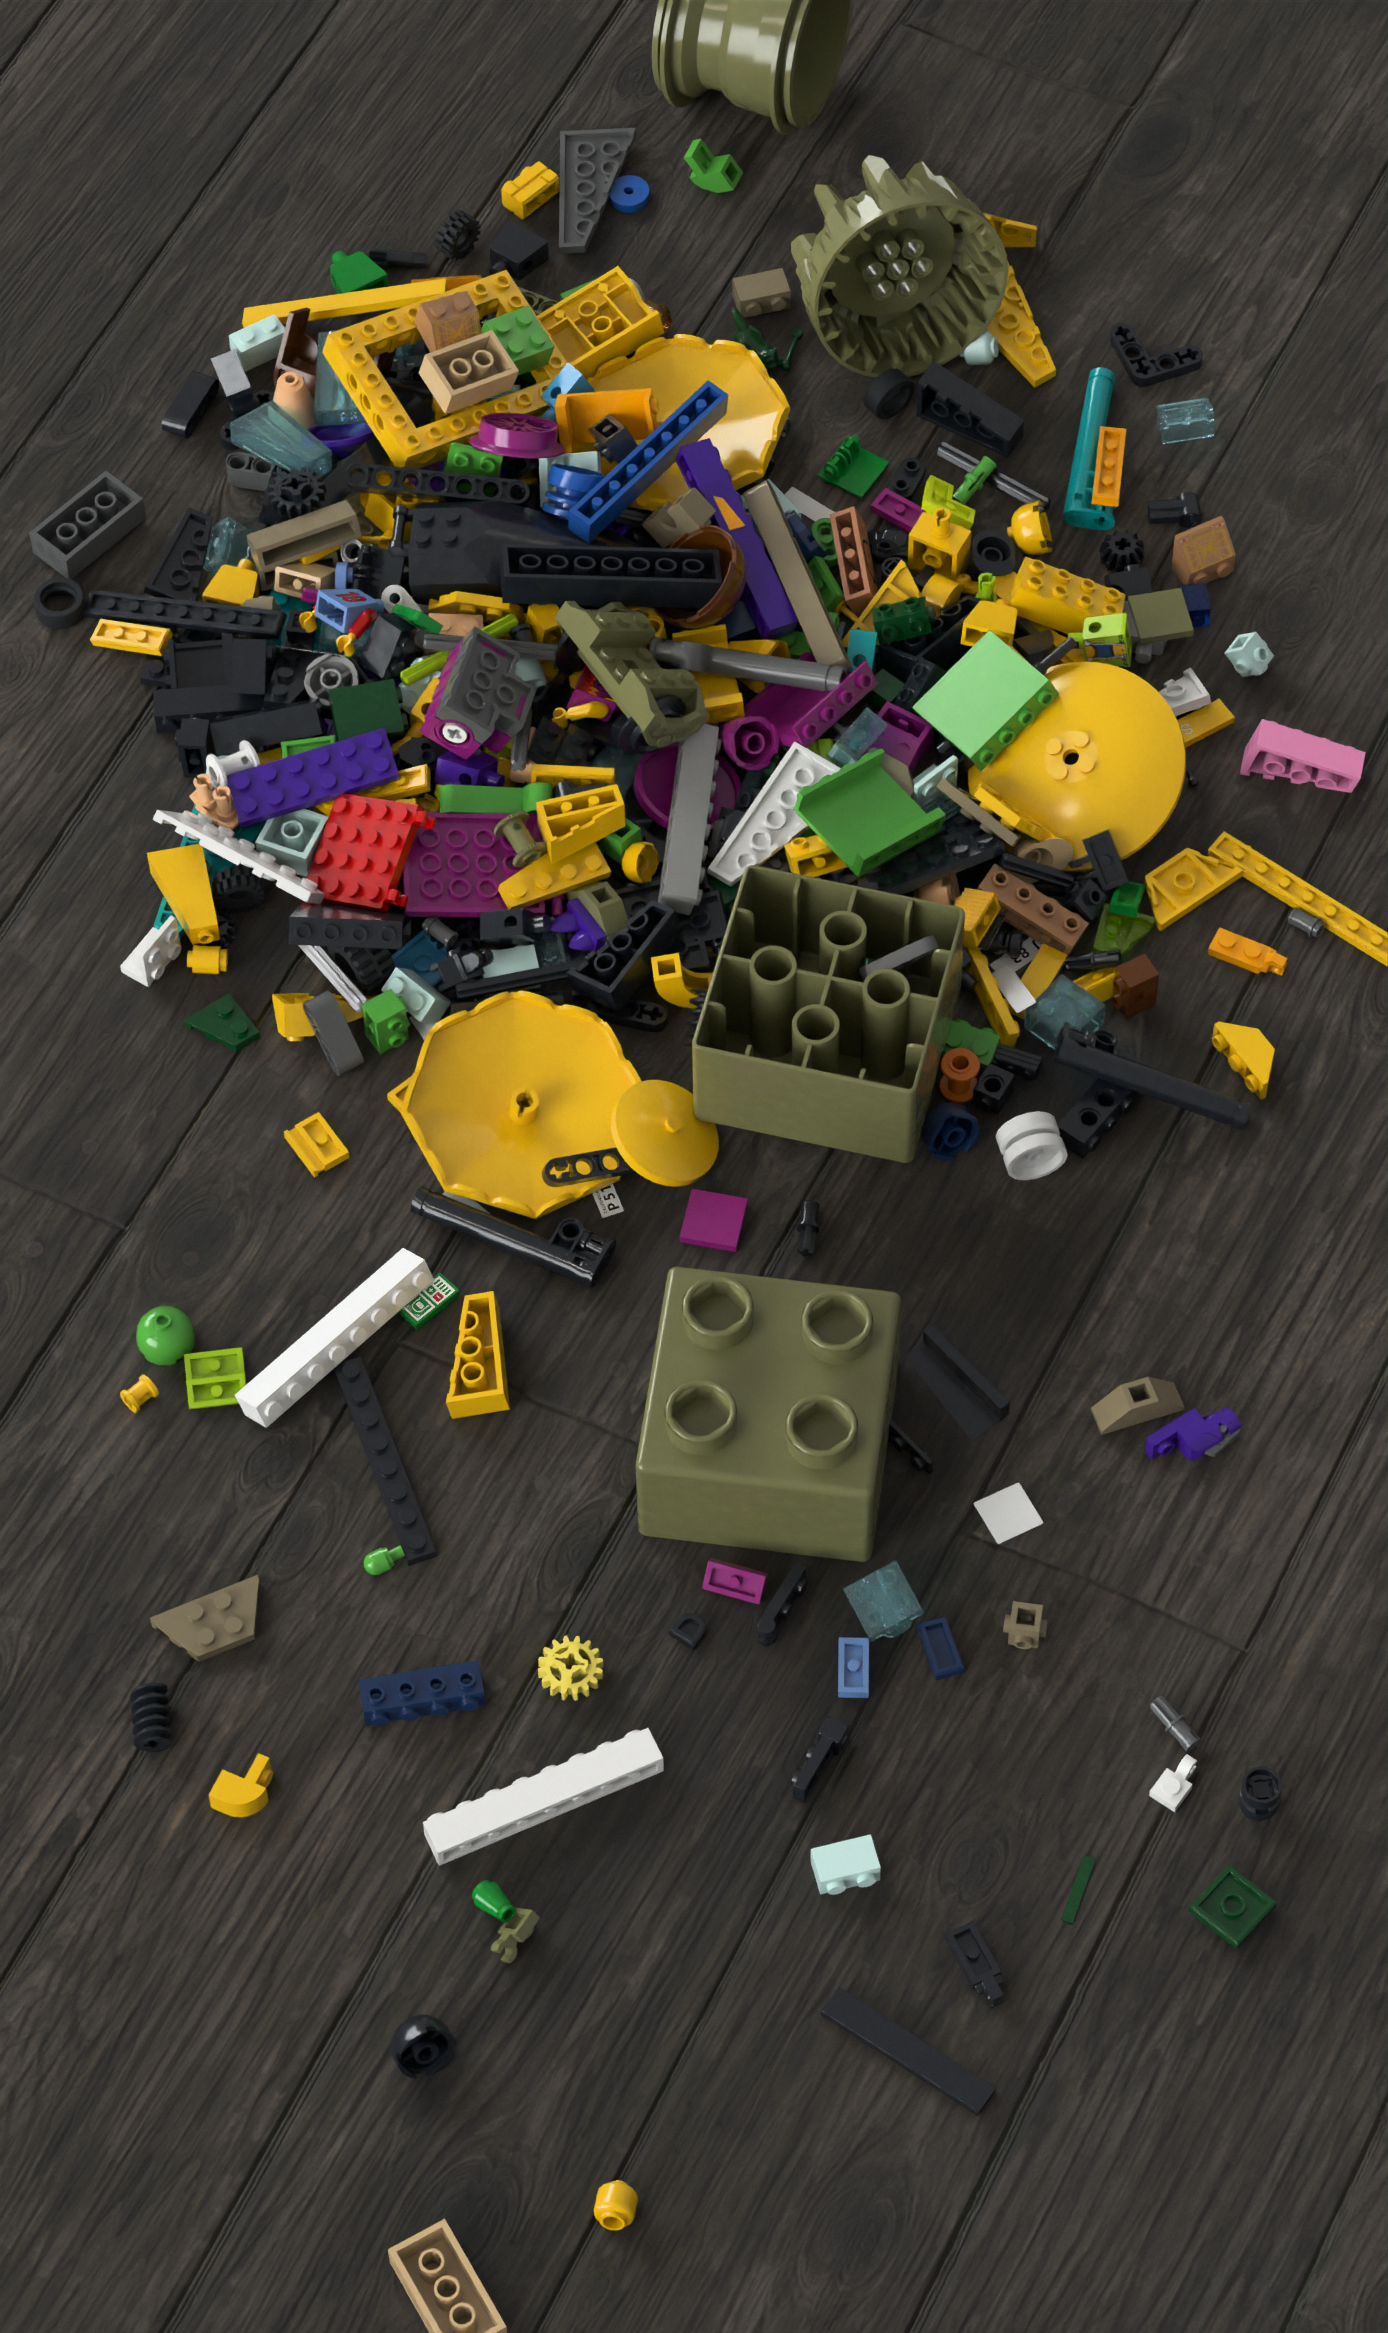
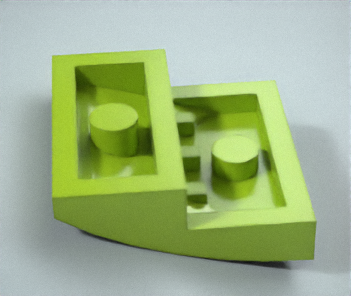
M242 1347L184 1354L189 1410L239 1404L235 1394L246 1386Z

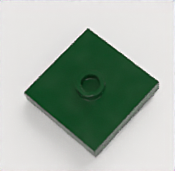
M1228 1864L1189 1906V1912L1235 1949H1238L1276 1908L1277 1902Z

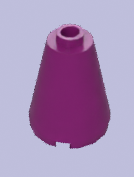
M751 715L721 722L716 726L719 727L718 739H721L720 748L735 764L743 769L760 770L768 766L772 762L770 760L774 753L777 754L779 735L777 729L762 716Z

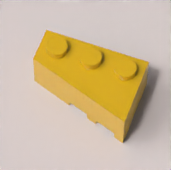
M617 784L536 802L538 827L543 841L547 844V852L552 864L625 827V806Z

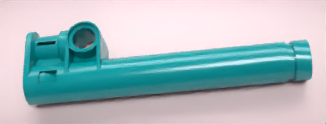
M1103 367L1094 368L1089 373L1062 515L1063 521L1070 526L1095 530L1112 529L1115 525L1113 510L1116 509L1114 506L1092 504L1100 426L1106 427L1115 381L1114 373Z

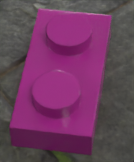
M887 488L870 505V512L905 529L909 533L921 514L925 512L919 505Z
M710 1558L702 1589L760 1604L768 1573Z

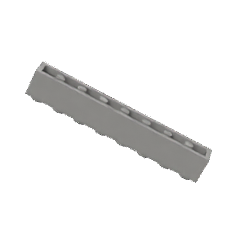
M704 724L699 732L679 742L658 897L659 903L686 915H690L694 905H699L702 897V890L698 889L703 881L705 868L701 867V863L705 861L708 846L704 845V840L708 839L711 825L707 824V819L711 817L713 803L709 801L710 797H713L716 787V781H712V777L716 775L719 760H715V755H718L721 747V739H718L719 727Z

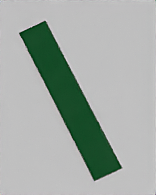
M1083 1856L1061 1920L1073 1924L1095 1862L1094 1858Z

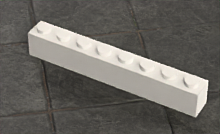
M404 1248L395 1254L235 1394L245 1416L266 1428L434 1281L425 1259Z
M649 1728L641 1731L633 1730L627 1733L624 1738L613 1743L610 1741L602 1743L594 1751L586 1754H576L563 1764L547 1766L539 1774L532 1777H521L515 1780L512 1785L501 1790H490L482 1798L474 1801H464L451 1811L431 1815L427 1821L423 1822L424 1835L440 1866L663 1772V1756Z

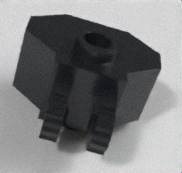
M411 738L399 748L398 769L400 771L427 764L430 768V785H433V791L435 792L437 783L434 782L438 757L450 750L430 738ZM423 745H428L431 747V749L422 750L421 747ZM426 792L418 794V798H424Z
M459 947L446 953L447 958L430 965L429 969L432 973L439 971L444 984L440 985L438 989L440 993L454 990L455 985L458 983L482 978V975L485 974L483 968L493 962L494 956L490 948H483L476 952L474 948L462 951V948Z

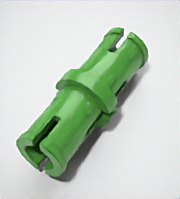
M983 456L973 471L964 476V482L952 495V499L966 505L972 495L977 490L982 489L984 486L983 482L996 469L997 465L987 456Z

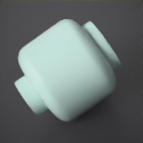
M985 330L976 341L971 343L960 354V357H964L968 365L991 364L994 357L998 356L997 337L993 336L990 331Z

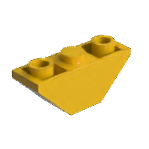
M1224 1022L1215 1023L1212 1043L1216 1050L1223 1052L1228 1058L1230 1067L1235 1072L1241 1074L1247 1088L1251 1092H1255L1261 1100L1266 1098L1273 1065L1274 1047L1257 1028Z

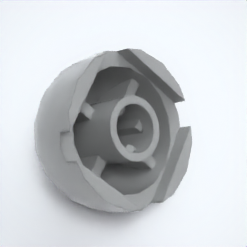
M325 654L316 658L307 667V674L304 680V686L309 698H319L321 707L326 710H330L329 690L359 685V676L354 664L344 656L340 655L338 657L331 654Z

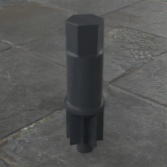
M370 249L369 254L365 253L379 267L426 268V253Z

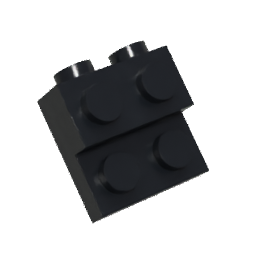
M542 717L529 743L527 758L536 764L589 767L590 763L588 761L597 746L592 744L595 737L572 723L565 730L555 722Z

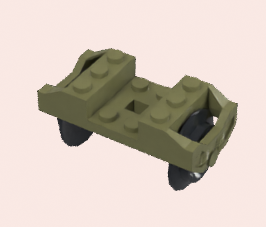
M575 601L564 602L555 616L563 635L558 642V648L554 654V664L560 672L568 674L581 672L585 665H587L626 715L628 720L623 725L617 741V745L622 753L628 755L653 753L664 746L680 742L700 731L710 717L705 709L701 688L694 680V676L686 669H663L653 659L652 653L645 647L656 631L649 623L650 621L647 616L625 608L621 602H611L598 610H585L579 607Z

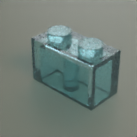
M867 707L833 745L826 757L840 768L848 763L853 764L860 760L871 748L888 724Z

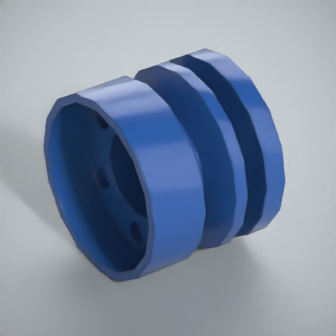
M551 464L548 482L559 488L558 491L545 492V497L556 501V503L544 502L542 510L561 519L569 520V510L606 475L580 467Z

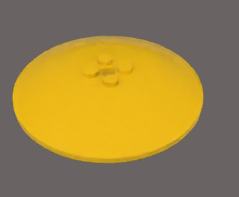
M1071 662L1052 666L1046 670L1047 672L1044 676L1050 680L1059 695L982 771L975 764L968 769L969 792L974 796V788L980 779L986 782L1056 837L1068 841L1073 848L1071 861L1088 855L1082 841L1083 839L1109 829L1121 860H1124L1139 851L1153 839L1168 821L1177 805L1186 772V749L1180 725L1174 712L1161 694L1147 681L1134 673L1120 667L1098 662ZM1077 753L1079 759L1075 764L1068 765L1065 763V758L1068 754ZM1024 833L1014 847L1006 841H1001L1004 843L1006 852L1013 854L1016 846L1022 841L1035 838ZM1091 861L1077 868H1070L1068 864L1062 871L1087 872L1094 870Z

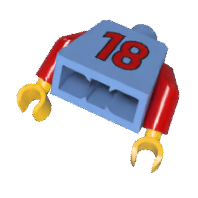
M358 589L318 590L316 604L312 607L314 610L302 613L299 616V622L302 629H305L307 633L317 629L318 625L315 620L317 617L340 632L349 633L348 635L338 637L336 640L339 653L344 650L345 655L348 657L355 652L353 641L359 639L366 629L373 628L377 615L383 614L384 603L381 599H373Z

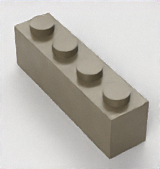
M347 500L246 535L252 558L261 572L362 537L357 515Z

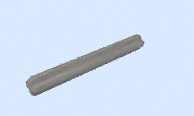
M298 945L352 1008L358 1013L362 1012V1004L369 1000L321 946Z

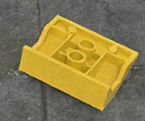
M619 266L537 315L567 363L583 374L586 380L589 377L595 376L597 369L604 363L620 356H628L643 344L665 333L659 312L657 310L652 312L645 304L633 282Z

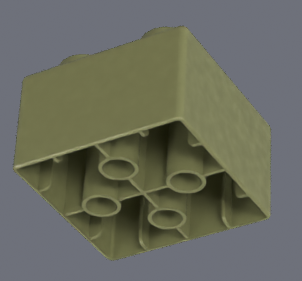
M755 865L747 866L740 882L692 1040L693 1113L695 1117L702 1121L902 1163L911 1162L916 1152L961 988L965 924L964 910L957 906ZM934 935L940 949H935L933 954L897 971L892 969L876 970L869 974L863 982L858 971L861 967L867 965L862 963L863 957L882 958L920 939Z
M672 1267L668 1271L635 1464L639 1532L644 1536L858 1562L868 1561L873 1551L889 1437V1423L892 1415L898 1372L900 1296L891 1291Z

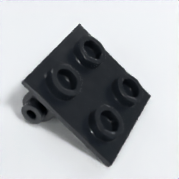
M361 545V550L357 551L359 553L357 560L359 566H355L358 574L353 575V577L357 578L354 579L353 589H358L373 599H381L384 589L388 586H401L406 557H393L388 554V549ZM391 594L390 602L393 604L398 603L399 594Z

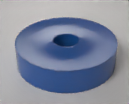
M634 175L617 178L609 195L611 205L616 210L625 213L637 212L643 209L650 199L647 182Z

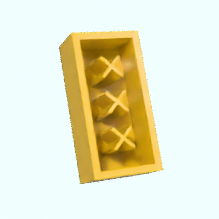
M1025 557L1013 582L1009 606L1016 608L1017 615L1068 634L1083 632L1084 620L1088 617L1123 613L1126 594L1119 592L1115 588H1108L1097 584L1091 579L1071 574L1067 570L1052 567L1040 560Z

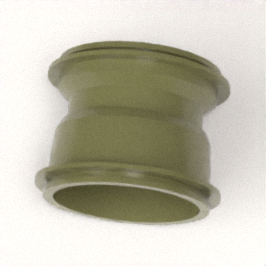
M659 0L652 39V70L658 89L663 92L667 102L672 106L680 108L689 105L695 98L702 96L710 89L721 91L735 106L770 117L775 129L779 133L792 135L800 128H806L815 121L831 94L847 46L854 0Z

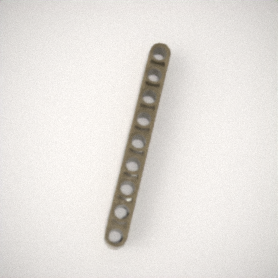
M765 480L743 493L817 663L829 664L833 667L835 665L846 667L847 671L853 668L798 542L793 537V532L778 497L769 481Z

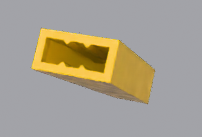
M200 844L147 853L150 873L192 945L208 944L212 941L220 940L203 847Z

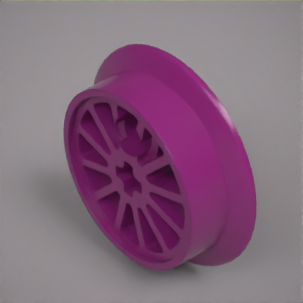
M491 413L482 416L479 432L469 439V443L475 448L510 457L550 458L560 456L565 452V447L557 441L558 425L555 422L542 417L520 413Z

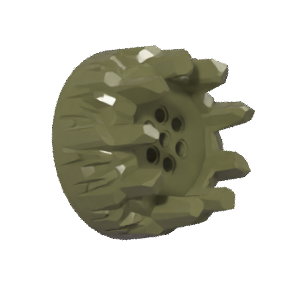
M869 155L862 163V174L867 190L862 191L858 196L849 197L845 200L832 185H815L814 194L825 217L824 229L818 235L808 233L797 236L791 242V253L797 264L796 273L801 282L802 299L806 312L828 353L841 365L865 376L877 377L884 371L892 368H898L907 377L926 372L933 361L940 366L949 362L965 351L986 330L996 315L1004 297L1008 277L1007 255L1001 238L976 203L967 199L951 180L942 175L934 176L923 161L914 164L906 178L899 179L883 158Z

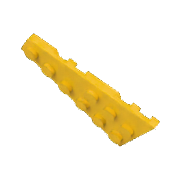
M1007 260L1008 277L1004 297L986 331H990L993 336L997 337L999 351L1035 388L1055 377L1056 368L1047 347L1042 342L1039 328L1033 321V314L1021 286L1018 285L1015 279V272Z

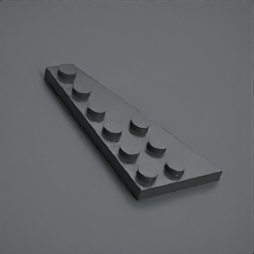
M636 128L560 131V254L586 252L609 200V195L636 138Z

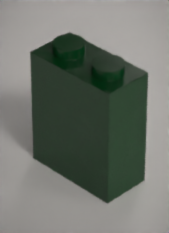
M394 679L329 690L328 700L337 742L384 727L389 741L404 738V729H408L406 713H401L399 703H403L400 687H395Z

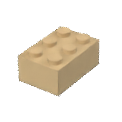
M493 330L425 354L419 370L420 376L445 414L511 390L519 372Z

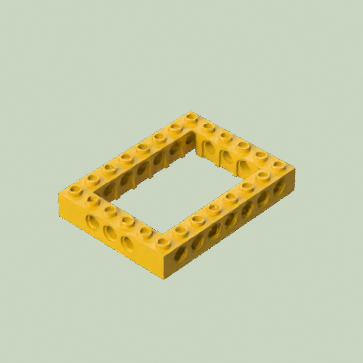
M507 270L328 334L322 353L395 467L420 469L444 460L448 457L452 442L472 446L469 443V439L479 432L481 417L491 413H520L541 417L550 408L542 398V394L564 368L567 361L535 313V317L555 346L548 365L530 371L536 380L535 385L419 428L415 427L372 360L373 356L387 351L389 353L394 352L395 348L409 343L413 345L416 344L417 340L422 339L414 321L420 304L467 291L478 310L480 320L483 316L497 312L496 318L529 306L534 313Z

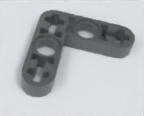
M931 935L861 967L858 971L864 982L866 977L876 970L892 969L897 971L933 954L935 949L940 948L934 935Z

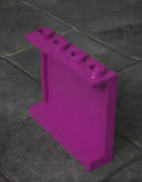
M810 652L803 653L797 659L817 663L815 657ZM864 661L853 672L847 671V677L831 692L770 683L744 706V716L758 715L766 718L777 729L779 745L791 747L795 741L808 748L870 692L878 682L869 664Z

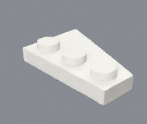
M1191 667L1183 672L1184 676L1177 681L1173 679L1164 683L1165 688L1159 691L1174 712L1175 717L1211 704L1209 693Z

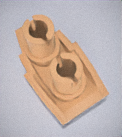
M197 775L198 779L194 778L193 781L196 790L189 796L195 803V808L200 813L213 818V824L233 830L240 823L230 789L227 786H219L213 789L209 775Z

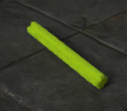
M508 614L480 630L498 639L509 633L512 628L517 627L519 622L514 614ZM441 650L401 671L400 678L404 685L410 686L442 669L446 665L447 656L451 651Z

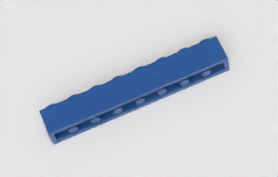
M709 380L704 383L569 510L568 529L589 544L676 462L675 459L681 446L697 442L727 414L729 395Z

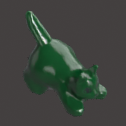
M732 308V316L738 327L732 341L743 344L748 350H753L764 364L766 370L774 369L775 367L781 368V363L784 360L778 356V348H771L765 341L762 330L757 326L748 325L738 309Z

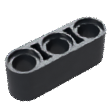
M193 371L165 412L162 419V430L188 439L217 396L220 386L219 379Z

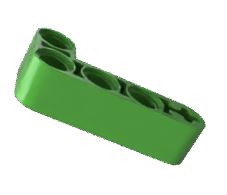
M544 782L530 783L524 788L474 785H443L439 787L440 813L512 814L518 811H525L528 814H537L536 802L552 799V784Z

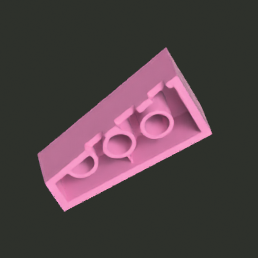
M1262 719L1245 747L1240 774L1250 776V772L1262 773L1263 778L1274 780L1275 776L1290 778L1291 783L1295 784L1310 781L1315 782L1316 787L1352 793L1361 779L1366 752L1351 746L1332 742L1326 738L1304 733L1298 729L1280 725L1274 721Z

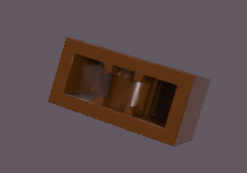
M1146 954L1115 968L1111 1000L1114 1007L1118 1011L1121 1010L1127 1019L1156 1005L1159 973Z

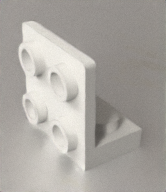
M171 915L159 930L153 927L121 964V972L147 987L155 979L158 980L171 960H175L181 951L177 919Z

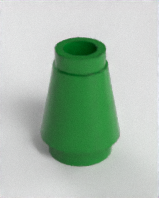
M484 1880L473 1890L472 1899L475 1906L501 1920L503 1923L509 1922L516 1913L515 1907H513L496 1882Z

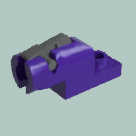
M1228 1407L1203 1418L1193 1408L1146 1438L1145 1452L1153 1460L1159 1455L1165 1456L1169 1454L1176 1445L1189 1461L1198 1459L1205 1454L1215 1457L1240 1435L1241 1422Z

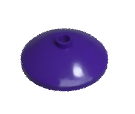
M358 416L339 418L317 424L306 430L303 437L304 442L313 449L328 454H339L340 457H347L374 435V432L365 418Z

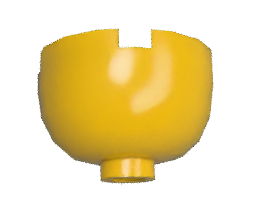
M1040 500L1019 507L1011 518V526L1007 527L1008 536L1016 543L1018 549L1032 556L1052 552V547H1047L1046 540L1052 542L1050 526L1046 512L1040 513L1038 507L1043 506Z

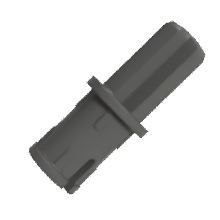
M1162 1696L1152 1701L1150 1708L1166 1726L1165 1731L1171 1733L1186 1752L1194 1749L1200 1743L1201 1738L1188 1726L1185 1716H1179Z

